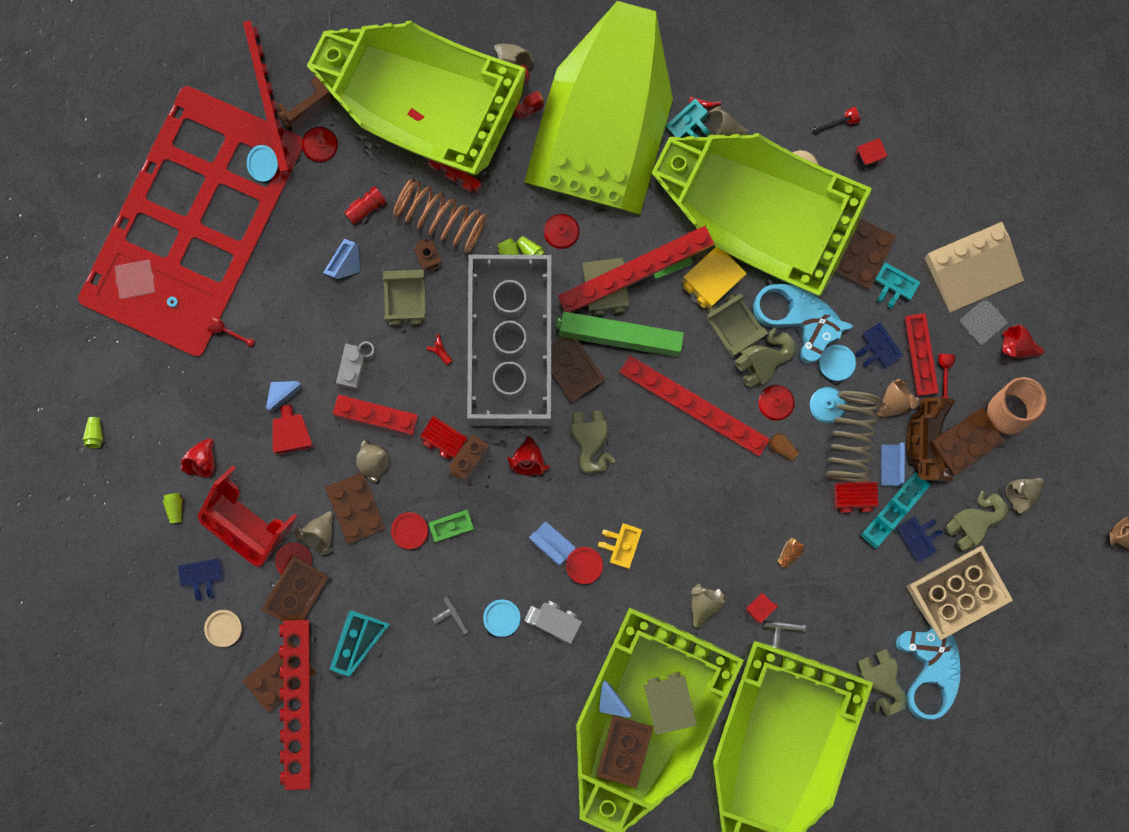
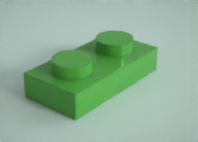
M468 510L429 522L435 543L474 530Z

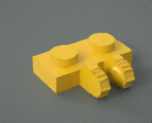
M623 523L619 534L603 530L602 534L605 537L617 539L615 546L599 542L598 547L613 552L610 560L611 564L629 569L642 529Z

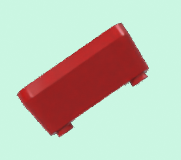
M232 466L214 482L198 513V520L206 529L248 562L259 567L267 561L287 536L297 515L293 514L285 523L278 519L272 520L269 525L238 501L240 491L237 485L230 481L236 469Z

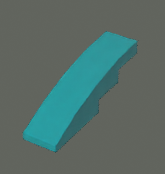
M914 472L860 536L877 549L931 484L926 480H922L918 473Z

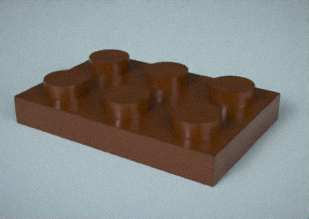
M861 219L834 274L870 291L896 235Z
M559 337L551 342V375L571 403L605 381V378L578 340Z
M983 408L977 409L931 441L953 476L1005 442Z
M359 473L325 487L348 545L386 530L364 474Z
M292 555L261 610L282 622L283 620H304L329 576Z
M291 641L288 642L291 647H295ZM279 651L242 681L268 713H271L284 702V700H280V688H284V679H280V667H284V658H279ZM293 656L288 660V665L291 668H297L300 665V659ZM309 663L310 680L317 672ZM295 677L291 678L288 682L289 687L292 689H297L301 684L300 680Z
M613 715L596 776L637 788L654 726Z

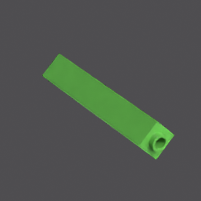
M564 311L561 318L557 317L555 327L556 330H559L558 337L678 357L681 353L684 332Z

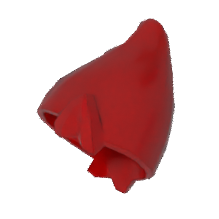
M1018 324L1014 327L1010 326L1008 330L1004 331L1003 335L1005 338L1002 351L1005 355L1027 358L1044 354V349L1033 340L1031 334L1024 326Z
M530 436L525 438V441L517 448L512 458L507 457L510 468L521 475H542L550 467L544 464L541 449Z
M210 438L205 439L189 449L181 460L180 469L190 476L194 474L200 477H210L215 467L213 456L214 440Z

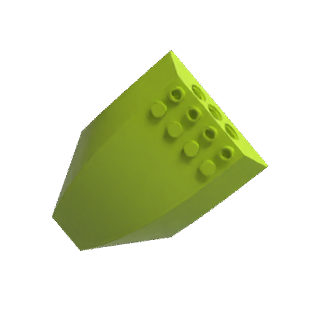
M617 1L560 64L550 89L524 183L641 215L673 102L656 11Z
M412 20L405 21L403 24L393 25L392 23H386L382 26H362L361 29L349 30L345 28L339 31H324L307 64L311 72L318 77L360 127L410 152L472 175L478 174L489 165L522 96L526 71L524 67L480 53L441 37L413 23ZM413 108L425 116V118L416 121L407 114Z
M753 133L754 135L732 134L731 136L708 135V137L687 136L686 138L669 137L652 171V175L694 226L699 229L706 225L715 244L714 246L771 276L820 297L830 284L862 218L872 188L804 159L765 138L760 133Z
M629 607L576 724L580 820L606 832H625L685 782L689 781L693 776L744 660L723 648ZM680 672V675H685L697 726L655 735L653 728L637 788L597 777L598 767L613 718L612 714L599 712L603 682L608 681L632 713L627 719L653 726L644 684L648 683V679L659 677L660 680L668 679V675Z
M754 641L713 761L722 832H806L827 810L833 807L873 682L784 649Z

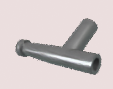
M447 596L442 599L447 609L432 618L435 625L452 617L461 630L462 635L469 633V629H467L450 597Z
M764 620L763 629L774 630L772 646L781 648L782 631L805 633L806 625Z

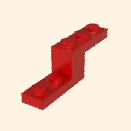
M413 108L407 114L416 121L425 118V116ZM427 158L428 165L436 171L442 170L449 180L453 182L457 180L467 192L471 193L473 191L477 194L482 188L481 182L468 173Z

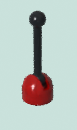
M852 107L845 112L843 118L820 127L814 126L812 131L814 134H818L821 130L844 121L849 124H856L861 122L856 107Z

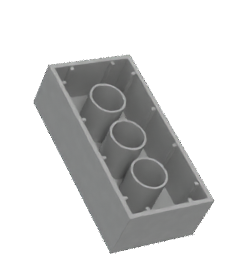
M469 255L467 419L469 426H551V255Z

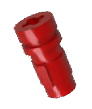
M375 186L370 189L369 193L366 192L363 198H358L349 205L350 208L344 211L353 225L369 215L374 209L377 210L379 205L382 206L387 202Z

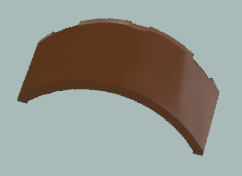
M943 397L924 398L920 402V408L917 413L911 416L907 429V454L911 465L915 466L918 476L922 480L953 481V477L947 471L942 458L931 441L941 435L944 420L951 407L955 404L954 399Z

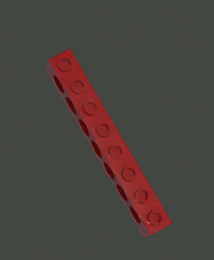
M283 620V625H279V637H284V646H279V658H284V667H280V679H284V688H280V700H284V709H280V721H284V730H280V743L284 742V751H280V764H284V772H280V785H284L285 790L310 789L309 620ZM293 635L298 636L300 644L297 647H291L288 644L289 637ZM293 656L300 659V665L297 668H291L288 665V660ZM295 677L300 680L301 684L297 689L289 687L288 682L291 678ZM291 699H298L301 702L299 709H290L288 706ZM298 720L301 723L300 729L297 731L290 730L288 726L290 721ZM292 741H298L301 744V748L297 752H292L289 749V744ZM292 762H298L301 765V769L297 773H292L289 770V765Z

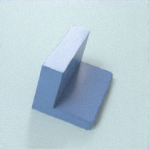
M900 443L899 445L882 444L881 486L901 487L904 484L905 443Z
M544 522L529 537V540L558 566H561L569 554L575 550V546L547 522Z

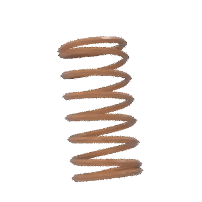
M414 178L410 179L396 202L393 211L394 218L402 213L410 199L414 186L418 184L416 196L405 218V223L410 221L417 204L429 190L428 201L418 221L417 229L421 228L427 213L441 196L440 207L428 232L429 235L433 234L439 219L453 202L449 221L440 239L443 241L446 238L451 225L465 208L460 229L452 245L453 247L457 245L463 231L477 214L475 226L464 249L465 253L470 252L482 232L487 218L486 213L481 215L480 211L476 210L468 217L469 208L467 204L462 205L456 211L457 202L455 198L450 199L444 205L445 196L443 192L438 193L432 199L433 189L431 186L426 187L421 192L420 181H415Z
M1025 377L1014 379L991 399L988 404L987 415L1000 433L1008 435L1017 434L1042 416L1047 406L1046 391L1040 383L1033 379ZM1006 395L1017 396L1024 402L1027 408L1026 419L1016 417L1009 411L1006 405Z

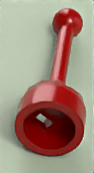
M213 316L207 328L212 333L223 331L247 343L249 347H253L255 344L253 339H247L225 328L223 321L216 316Z
M939 354V363L944 368L942 397L949 398L947 396L948 369L954 365L955 355Z

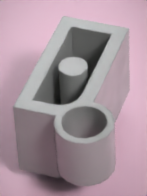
M364 341L359 346L345 344L336 381L338 387L358 391L365 360H370L375 355V349L370 342ZM369 346L372 348V352L369 355H363L361 353L362 348Z
M552 601L544 602L540 610L533 606L530 607L524 622L565 643H572L582 621L577 619V614L569 610L566 613L559 610L560 606Z

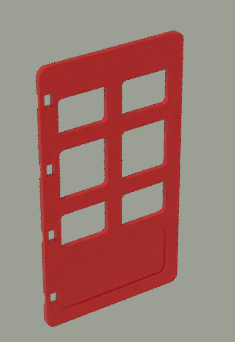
M190 86L183 87L78 295L79 303L195 357L201 356L213 335L207 328L213 316L221 318L303 150V138L282 128V131H279V136L285 139L287 150H283L284 156H289L292 168L288 169L289 176L281 177L278 166L269 185L263 187L228 171L227 168L239 144H245L251 148L265 145L270 147L275 153L268 122ZM178 107L184 109L180 119L174 117ZM186 119L225 136V140L213 162L205 161L173 146V142ZM165 160L172 161L205 177L195 201L186 216H182L147 200V195ZM151 162L157 164L152 174L146 172ZM221 184L260 202L241 241H237L201 224L202 218L218 186ZM138 214H144L179 231L167 257H161L126 241V237ZM123 217L129 220L125 230L119 228ZM197 238L233 255L230 266L221 282H216L181 266V261L192 239ZM96 273L101 275L97 286L91 284ZM175 297L178 301L177 305L170 307L167 304L168 298Z

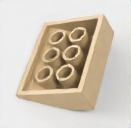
M1002 222L934 250L925 257L926 263L950 313L1024 281L1011 240Z
M983 546L971 550L906 586L939 640L948 637L1013 601Z

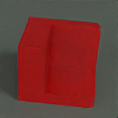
M880 138L858 146L855 151L857 155L860 154L864 165L876 161L879 164L884 162L888 156Z
M761 593L745 611L758 624H761L778 605L776 603L773 604L765 594Z

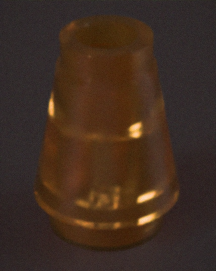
M777 432L768 442L771 446L770 449L790 461L799 453L784 433Z
M791 537L790 540L786 541L777 562L787 568L804 552L805 545Z

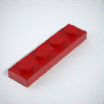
M926 313L905 316L917 397L938 394Z

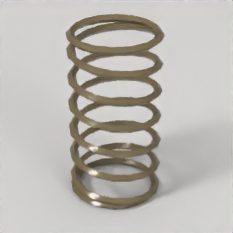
M842 391L837 394L840 399L855 403L877 404V406L855 407L838 404L835 406L837 409L859 411L871 415L875 419L856 421L836 417L833 420L837 423L863 426L873 432L853 434L833 431L832 434L840 437L860 439L871 445L850 447L832 444L830 447L837 450L857 452L869 457V459L846 460L830 457L828 460L834 463L857 466L868 472L827 471L826 475L839 481L868 483L871 479L867 476L872 471L863 464L871 462L874 458L864 450L874 448L875 443L866 437L874 436L877 433V430L869 424L879 420V417L871 411L880 408L881 404L879 402L882 400L878 396L869 393ZM843 395L858 397V398H862V399H856V398L846 397V396H843ZM845 477H856V478H861V479H853V478H845Z

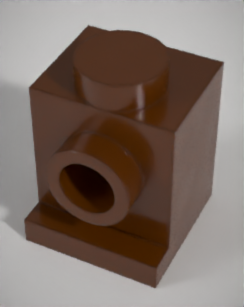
M423 239L416 243L417 246L414 247V251L422 269H424V273L442 266V260L433 240ZM430 250L431 254L429 256H425L423 252Z

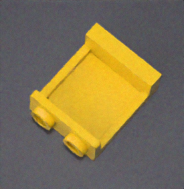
M715 247L683 277L682 286L689 294L693 293L697 297V302L700 306L709 310L737 283L739 284L747 273L725 251Z

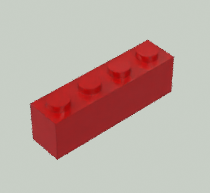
M339 394L333 411V416L337 419L414 438L419 420L417 414Z

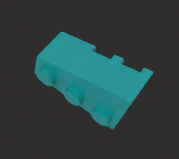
M350 610L328 670L350 677L390 624Z

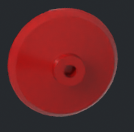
M314 127L305 133L302 139V149L309 159L316 162H325L336 154L338 140L335 134L328 128Z
M556 214L550 217L544 226L546 241L557 249H566L573 246L580 235L577 221L567 214Z
M770 385L761 392L758 405L761 413L766 418L780 421L791 415L795 407V399L792 392L785 386Z
M412 512L399 515L391 526V536L394 542L404 549H415L421 546L428 535L426 521L420 515Z
M300 543L285 544L278 550L275 557L276 569L280 574L284 571L292 555L312 566L310 551Z
M580 547L569 554L566 561V570L570 578L575 582L589 584L597 580L601 575L603 561L599 553L594 549Z

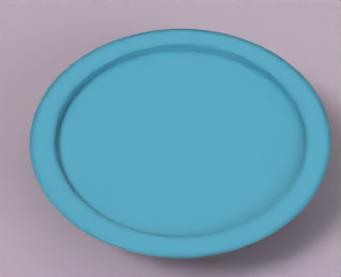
M265 145L254 147L247 157V169L250 175L258 181H268L275 175L278 162L274 151Z
M831 345L823 351L819 365L826 377L831 380L840 381L852 375L856 367V359L853 352L846 346Z
M824 387L812 395L810 410L817 420L823 423L835 422L833 419L836 417L842 418L846 410L837 409L835 406L838 404L846 405V400L840 399L837 396L840 392L839 390L832 387Z
M508 600L493 601L484 611V625L495 636H509L517 630L520 624V612L516 605Z

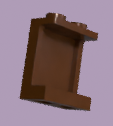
M317 76L310 81L314 91L311 96L290 111H287L281 103L278 105L280 110L278 115L286 128L291 127L295 131L332 104L329 91Z
M472 434L449 465L450 474L467 485L490 454L489 445Z

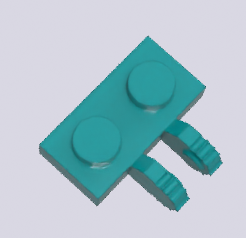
M695 98L666 127L675 137L685 138L688 134L699 137L692 131L697 126L708 136L711 132L702 121L710 114Z
M885 262L875 279V282L884 286L877 300L879 302L883 301L889 289L895 292L888 307L893 308L899 296L910 301L921 282Z

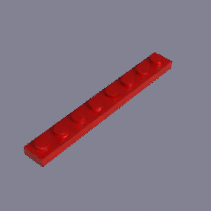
M251 20L243 22L280 174L281 177L289 176L288 169L292 167L289 156H284L283 150H287L285 139L279 136V131H282L280 119L275 120L274 113L278 111L275 100H270L269 94H273L271 83L266 82L265 79L268 71L266 63H261L260 57H264L261 45L256 43V39L259 38L257 27H252Z
M705 225L558 295L564 311L573 313L715 244Z
M631 355L619 372L622 376L757 457H760L770 440L768 437Z

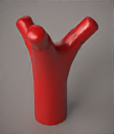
M690 97L688 104H690L695 98ZM696 98L707 111L709 107L721 105L720 101L708 102Z
M437 334V342L434 343L436 347L428 346L427 350L438 354L443 362L448 365L453 360L442 345L441 334Z

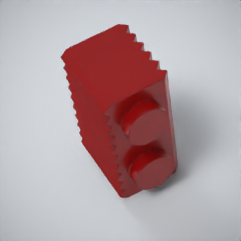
M432 416L420 435V439L423 440L422 444L431 450L433 447L440 451L439 455L448 461L450 458L454 460L468 440V437Z
M836 483L834 485L835 510L840 509V513H852L853 509H861L862 513L873 512V509H876L879 505L878 483Z

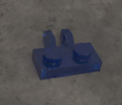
M881 322L863 333L869 344L856 352L858 356H862L871 348L876 354L864 362L866 367L877 359H880L883 365L888 367L903 357L902 352Z
M914 516L896 527L918 563L937 552L931 541L942 535V530H937L929 537L924 531L935 525V519L921 526Z
M219 558L178 566L181 587L193 585L196 601L201 600L200 583H206L207 596L214 598L211 581L223 579Z

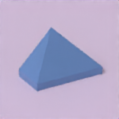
M344 239L323 273L335 279L360 273L358 244Z
M298 381L271 382L266 405L270 413L275 411L302 388L301 384Z
M604 681L599 712L629 718L632 715L630 710L608 681Z

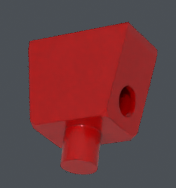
M292 405L281 406L282 418L273 419V453L278 455L314 448L303 416L301 414L294 415Z

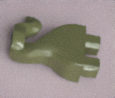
M773 328L767 335V341L772 345L779 344L781 350L753 345L740 351L741 356L735 360V364L740 371L748 368L750 373L743 377L746 386L753 387L759 383L764 385L772 377L777 365L785 363L794 357L797 351L796 345L787 333L783 332L775 335L777 329Z
M602 410L592 411V422L584 423L583 413L572 414L571 435L580 447L579 465L585 474L605 472L607 460L612 464L615 463L613 457L608 453L600 454L597 463L591 462V458L603 446L608 435L607 420H605Z
M982 490L978 496V505L980 507L988 508L993 506L995 512L965 509L951 518L952 520L945 527L951 536L959 530L964 535L957 542L962 551L981 543L986 536L988 528L1002 522L1008 515L1009 509L1006 503L997 494H992L984 499L986 493Z
M885 649L876 653L879 665L873 667L869 657L858 661L861 670V673H859L861 678L873 682L872 691L894 698L893 704H890L884 698L876 700L874 704L875 714L882 707L884 714L890 716L907 708L908 699L897 681L899 668L896 659H892L888 650Z

